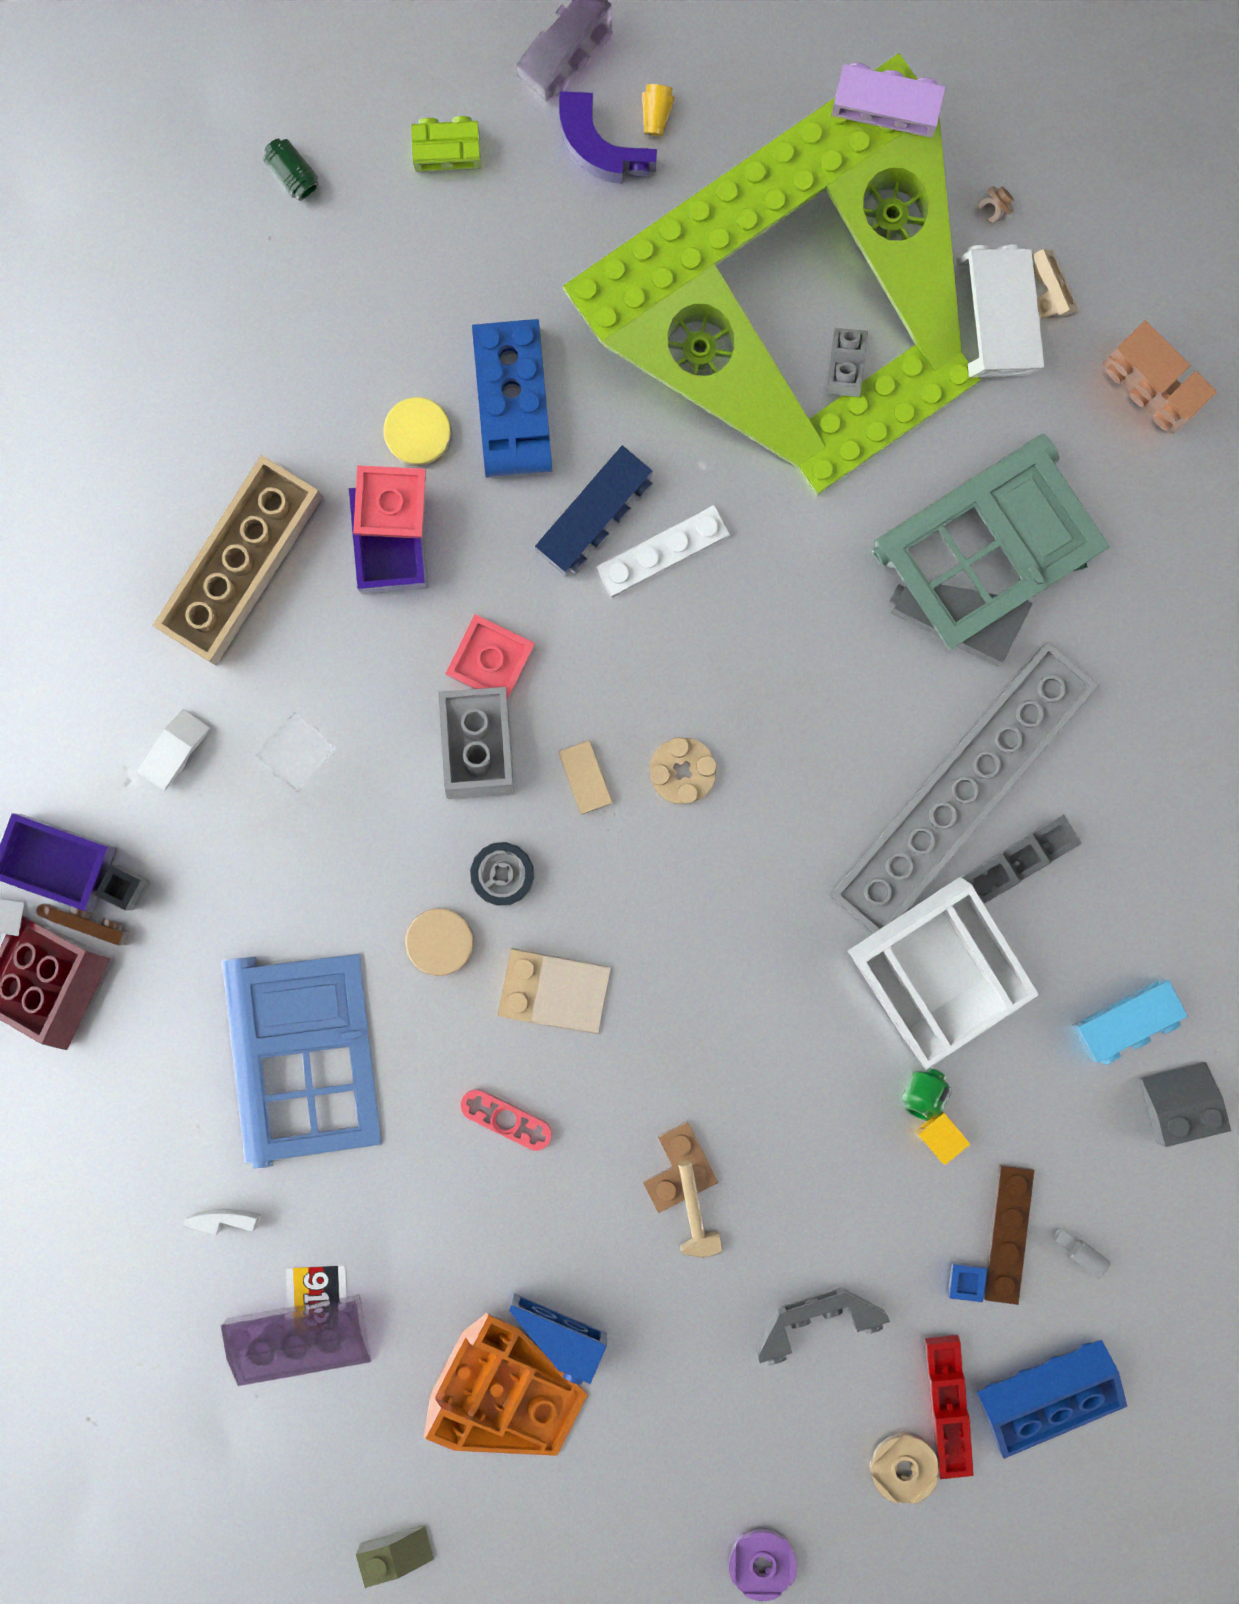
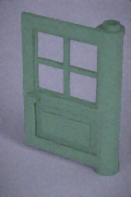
M1045 434L1038 435L874 540L875 548L872 549V553L877 562L882 567L887 565L891 569H896L949 651L1110 548L1055 465L1060 461V457L1054 444ZM975 508L996 541L966 559L944 526L970 509ZM938 531L959 564L929 583L908 549ZM998 547H1001L1022 580L992 599L970 565ZM964 570L985 601V604L955 622L934 588Z

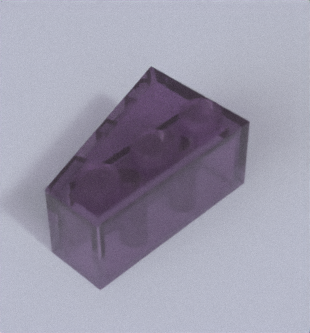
M573 0L568 8L561 4L555 12L560 17L546 32L542 30L517 62V76L546 102L553 95L559 96L560 91H564L569 83L567 79L575 70L580 72L588 64L591 58L589 54L597 46L603 47L613 34V31H611L612 4L608 0Z

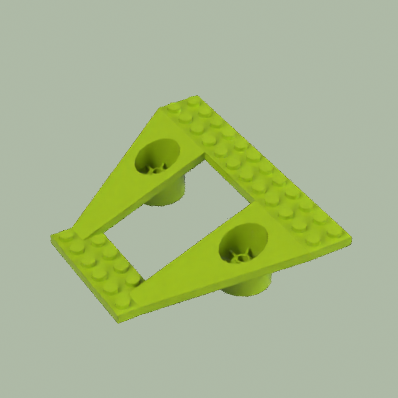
M900 53L874 70L883 73L886 70L898 71L906 78L918 80ZM834 97L562 286L563 291L602 346L796 467L815 494L819 495L978 384L981 380L980 377H969V362L962 354L940 115L933 137L930 138L831 116L835 101ZM826 190L915 345L862 381L860 397L842 395L814 416L808 418L716 266ZM893 190V196L883 200L878 191ZM898 191L907 194L911 200L903 203L897 199ZM869 195H872L878 204L876 210L863 208L864 201ZM916 203L921 213V218L909 216L908 208ZM866 216L875 218L876 221L872 227L868 224ZM906 223L922 226L912 237L908 235L903 227ZM898 233L903 239V241L889 240L890 238L895 237ZM690 322H703L701 331L694 333L690 332L686 324ZM706 322L717 326L721 332L712 337L705 332ZM679 327L687 336L684 343L669 341L670 337ZM726 335L732 352L716 349V342ZM697 347L699 350L705 349V351L702 353H698L694 350V348ZM669 348L683 350L685 357L675 362ZM714 356L730 358L729 362L720 371L717 370L711 361ZM687 362L694 369V375L683 370L681 366ZM707 366L713 373L708 376L697 375L698 370H702Z

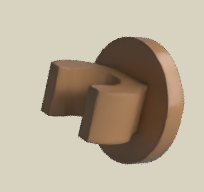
M991 186L988 189L991 197L982 199L977 206L979 209L985 208L989 203L995 206L994 215L988 219L992 223L1000 220L1004 212L1010 215L1014 211L1012 203L1015 200L1003 186L999 189Z

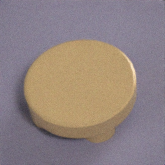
M437 908L421 913L412 921L406 933L405 946L409 959L419 970L429 975L444 976L459 970L468 961L473 949V935L468 923L462 916L452 910Z

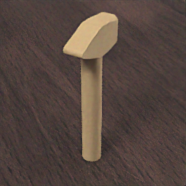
M683 1160L678 1163L692 1238L680 1245L683 1255L702 1258L723 1253L719 1232H705L692 1161Z

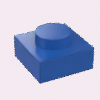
M951 1262L948 1297L951 1299L983 1302L987 1268L985 1266Z

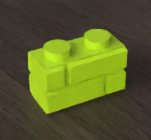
M457 116L452 118V122H438L436 118H422L419 120V124H411L412 157L415 172L481 168L478 121H472L471 117Z

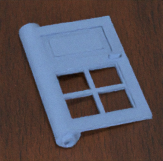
M359 954L257 966L256 956L222 960L245 1163H252L253 1168H265L273 1166L272 1160L381 1145ZM349 1047L353 1083L313 1089L309 1052ZM302 1053L306 1090L266 1095L262 1058ZM354 1090L358 1127L318 1132L314 1096ZM307 1097L311 1133L271 1139L267 1102Z

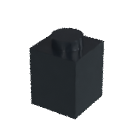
M110 865L95 896L125 911L134 910L149 880L119 865Z

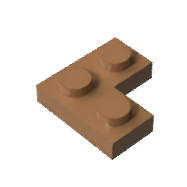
M688 1121L658 1136L672 1167L643 1181V1184L657 1212L660 1213L685 1200L678 1166L679 1162L683 1160L692 1161L697 1193L719 1182Z

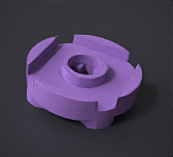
M755 1529L741 1534L736 1539L729 1554L728 1566L731 1580L745 1596L752 1600H774L781 1596L782 1592L789 1585L791 1586L795 1580L797 1561L794 1550L785 1536L773 1530ZM764 1556L767 1561L772 1562V1567H766L765 1573H759L758 1567L753 1566V1563L758 1561L759 1557Z

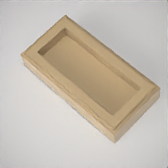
M590 740L558 751L581 815L612 804Z

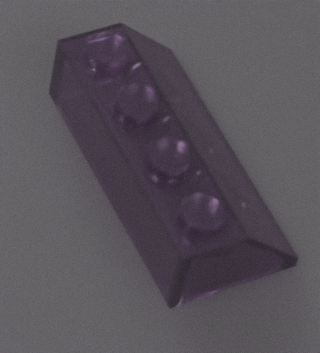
M360 1294L227 1318L221 1325L226 1360L237 1386L372 1361Z

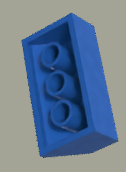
M1102 1339L1094 1343H1085L1077 1350L1063 1356L1052 1357L1046 1363L1035 1368L1021 1370L1015 1376L1002 1382L991 1383L983 1390L977 1392L982 1410L1003 1459L1128 1407L1119 1371Z

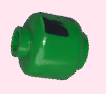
M928 1068L926 1072H914L902 1095V1101L906 1105L905 1110L912 1116L924 1121L940 1116L952 1093L951 1087L945 1081L946 1076L932 1068Z

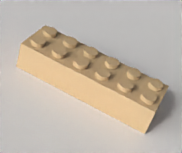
M260 455L152 626L204 659L217 665L322 500L323 496L319 490L263 455Z

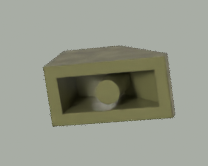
M423 1525L360 1543L356 1558L364 1587L368 1588L398 1579L434 1560V1555L426 1526Z

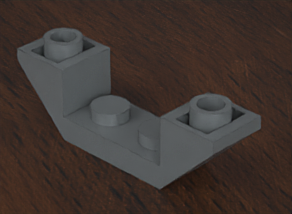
M841 1287L777 1308L756 1349L760 1363L767 1362V1365H774L787 1359L786 1355L792 1353L785 1326L791 1325L792 1329H796L810 1324V1318L823 1315L824 1318L835 1317L842 1314V1308L845 1307L849 1309L856 1331H864V1334H872L884 1328L883 1324L890 1322L889 1317L884 1309Z

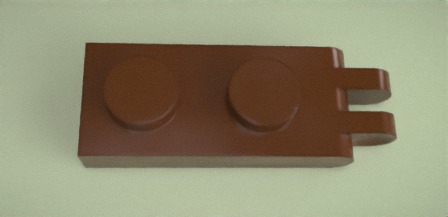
M40 904L36 909L39 917L118 946L126 945L130 932L121 929L123 924L118 921L103 917L102 922L89 918L91 915L90 911H82L71 907L69 911L51 904Z

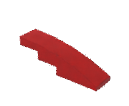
M958 1335L925 1338L928 1384L939 1478L941 1480L974 1476L970 1416L967 1410L960 1338Z

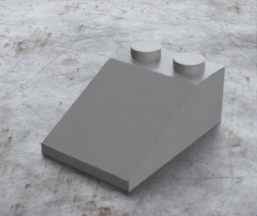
M506 687L438 692L444 787L447 799L514 794Z

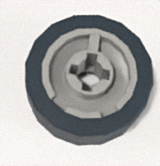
M507 842L493 843L482 848L474 857L470 868L471 883L476 894L485 902L497 906L512 905L522 900L531 890L534 881V866L529 855L519 846ZM504 867L509 871L508 878L501 881L497 878L496 872L499 868Z

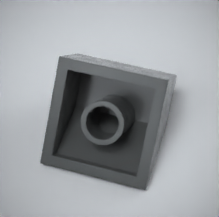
M1206 1062L1140 1077L1157 1144L1169 1147L1231 1131L1223 1097Z

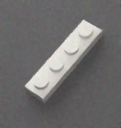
M713 505L596 566V569L612 598L729 537L730 534Z

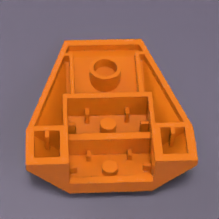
M486 1313L462 1332L431 1392L424 1438L454 1451L557 1456L588 1395L577 1384L566 1380L563 1377L564 1373L559 1371L544 1352L516 1325Z

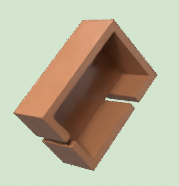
M1146 320L1102 363L1106 367L1108 376L1114 382L1122 383L1130 391L1131 399L1140 407L1145 406L1154 415V422L1161 429L1169 430L1172 434L1190 420L1217 393L1197 371H1194L1182 384L1177 380L1191 365Z

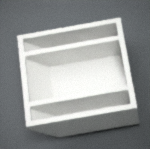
M962 877L957 878L848 950L898 1032L925 1069L933 1066L1039 996L975 889Z

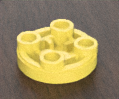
M413 397L399 402L390 410L384 423V438L391 453L402 463L426 465L437 460L448 450L451 426L446 413L437 403L426 398Z

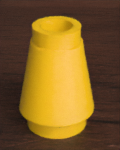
M658 84L646 85V92L642 93L644 134L651 136L664 135L675 99L672 96L673 88Z

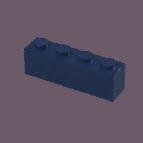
M622 445L535 545L536 552L565 577L571 571L576 574L587 562L588 558L584 555L590 548L594 546L598 549L607 539L610 533L606 530L614 521L619 524L632 509L628 504L637 495L639 498H642L651 488L653 482L650 479L652 478L653 471Z

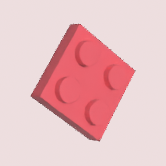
M357 465L354 535L423 539L426 469Z
M474 614L445 674L474 689L506 687L508 702L535 643Z

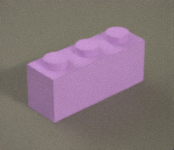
M862 63L843 64L831 116L932 138L937 127L945 86L938 85L937 81L930 78H919L918 80L906 78L898 71L886 70L883 73L870 70L869 66Z

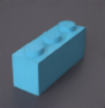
M1160 979L1073 1024V1027L1090 1060L1096 1063L1102 1061L1103 1065L1119 1059L1121 1057L1120 1051L1130 1046L1133 1049H1138L1151 1042L1149 1036L1159 1031L1166 1034L1181 1026L1179 1021L1188 1016L1170 981Z

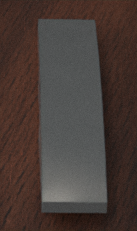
M1063 814L968 872L962 878L973 886L981 901L985 904L1021 883L1023 879L1051 864L1053 860L1081 845L1082 842Z

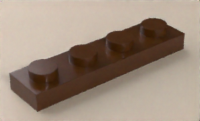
M999 1164L984 1290L985 1301L1019 1305L1035 1171L1032 1168Z

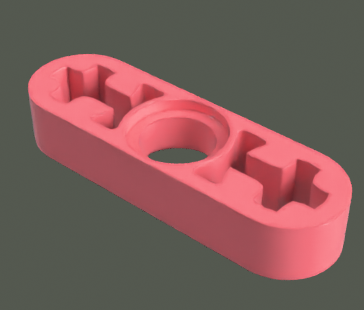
M472 1089L461 1100V1111L466 1118L530 1150H542L550 1143L552 1131L546 1121L484 1090ZM477 1096L483 1098L481 1104L488 1108H491L492 1102L499 1105L492 1113L491 1122L484 1120L488 1113L482 1110H478L475 1114L470 1112L471 1105L467 1103L468 1098L474 1100ZM503 1110L513 1112L516 1116V1124L510 1129L501 1128L496 1120L499 1112ZM522 1117L529 1120L525 1124L526 1127L534 1130L538 1125L543 1128L542 1134L546 1136L544 1141L538 1139L536 1144L530 1141L531 1135L523 1130L521 1137L514 1135L521 1125Z

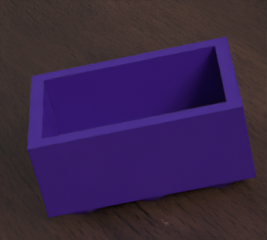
M348 488L356 580L359 592L361 594L428 588L424 537L421 539L354 535L356 488Z
M11 813L0 843V881L82 911H93L98 899L95 893L111 864L116 847L23 814Z

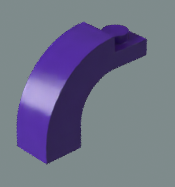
M560 91L559 117L562 137L571 156L583 169L597 178L622 184L623 171H629L631 175L646 176L649 175V172H656L657 149L615 146L605 141L598 134L593 124V93Z

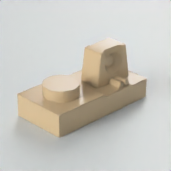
M1042 249L1032 254L1035 262L1033 264L1034 275L1040 283L1043 282L1048 288L1047 292L1037 298L1038 312L1041 318L1046 319L1058 314L1070 316L1078 312V307L1053 250Z

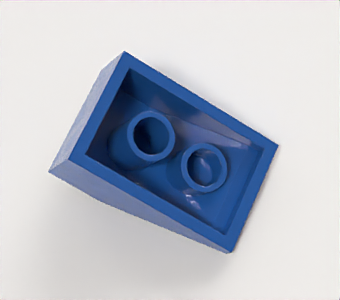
M514 1293L509 1312L554 1366L564 1373L563 1377L578 1385H582L583 1381L591 1384L607 1347V1333Z

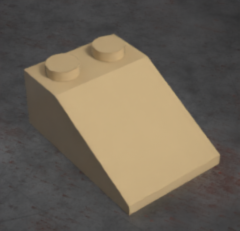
M512 948L510 950L497 1016L598 1034L611 967Z

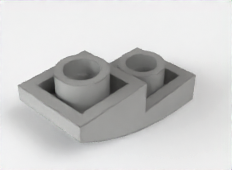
M835 328L827 394L860 397L868 331Z

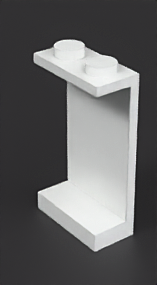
M1016 244L1004 245L998 249H988V245L969 247L968 252L956 259L957 266H970L980 358L968 364L969 377L1029 376L1044 368L1032 250L1018 249Z

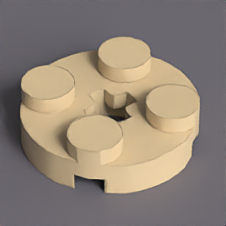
M676 737L663 743L655 751L650 762V779L655 791L663 799L674 804H690L702 799L710 791L716 778V763L711 752L704 744L692 738ZM684 762L689 763L690 767L688 770L692 773L689 779L682 777L681 780H678L675 777L677 771L673 768L676 763L679 765L684 764Z
M900 1432L897 1435L884 1439L875 1449L869 1465L875 1487L884 1498L893 1503L914 1504L923 1501L933 1492L938 1481V1460L930 1445L922 1438L907 1432ZM899 1462H912L913 1464L910 1466V1469L913 1473L910 1476L906 1474L898 1476L896 1472L899 1469L897 1466Z

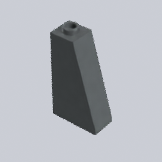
M898 584L889 601L895 604L890 613L940 637L907 586ZM942 584L934 588L955 622L985 604L978 591ZM989 593L992 599L997 596L996 594ZM1029 601L1024 602L959 644L958 647L995 666L1001 665L1033 603Z

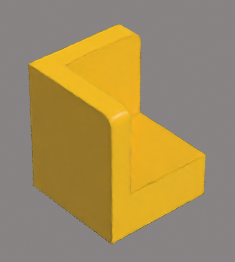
M944 1112L937 1118H930L929 1121H926L914 1131L944 1165L948 1164L970 1145Z

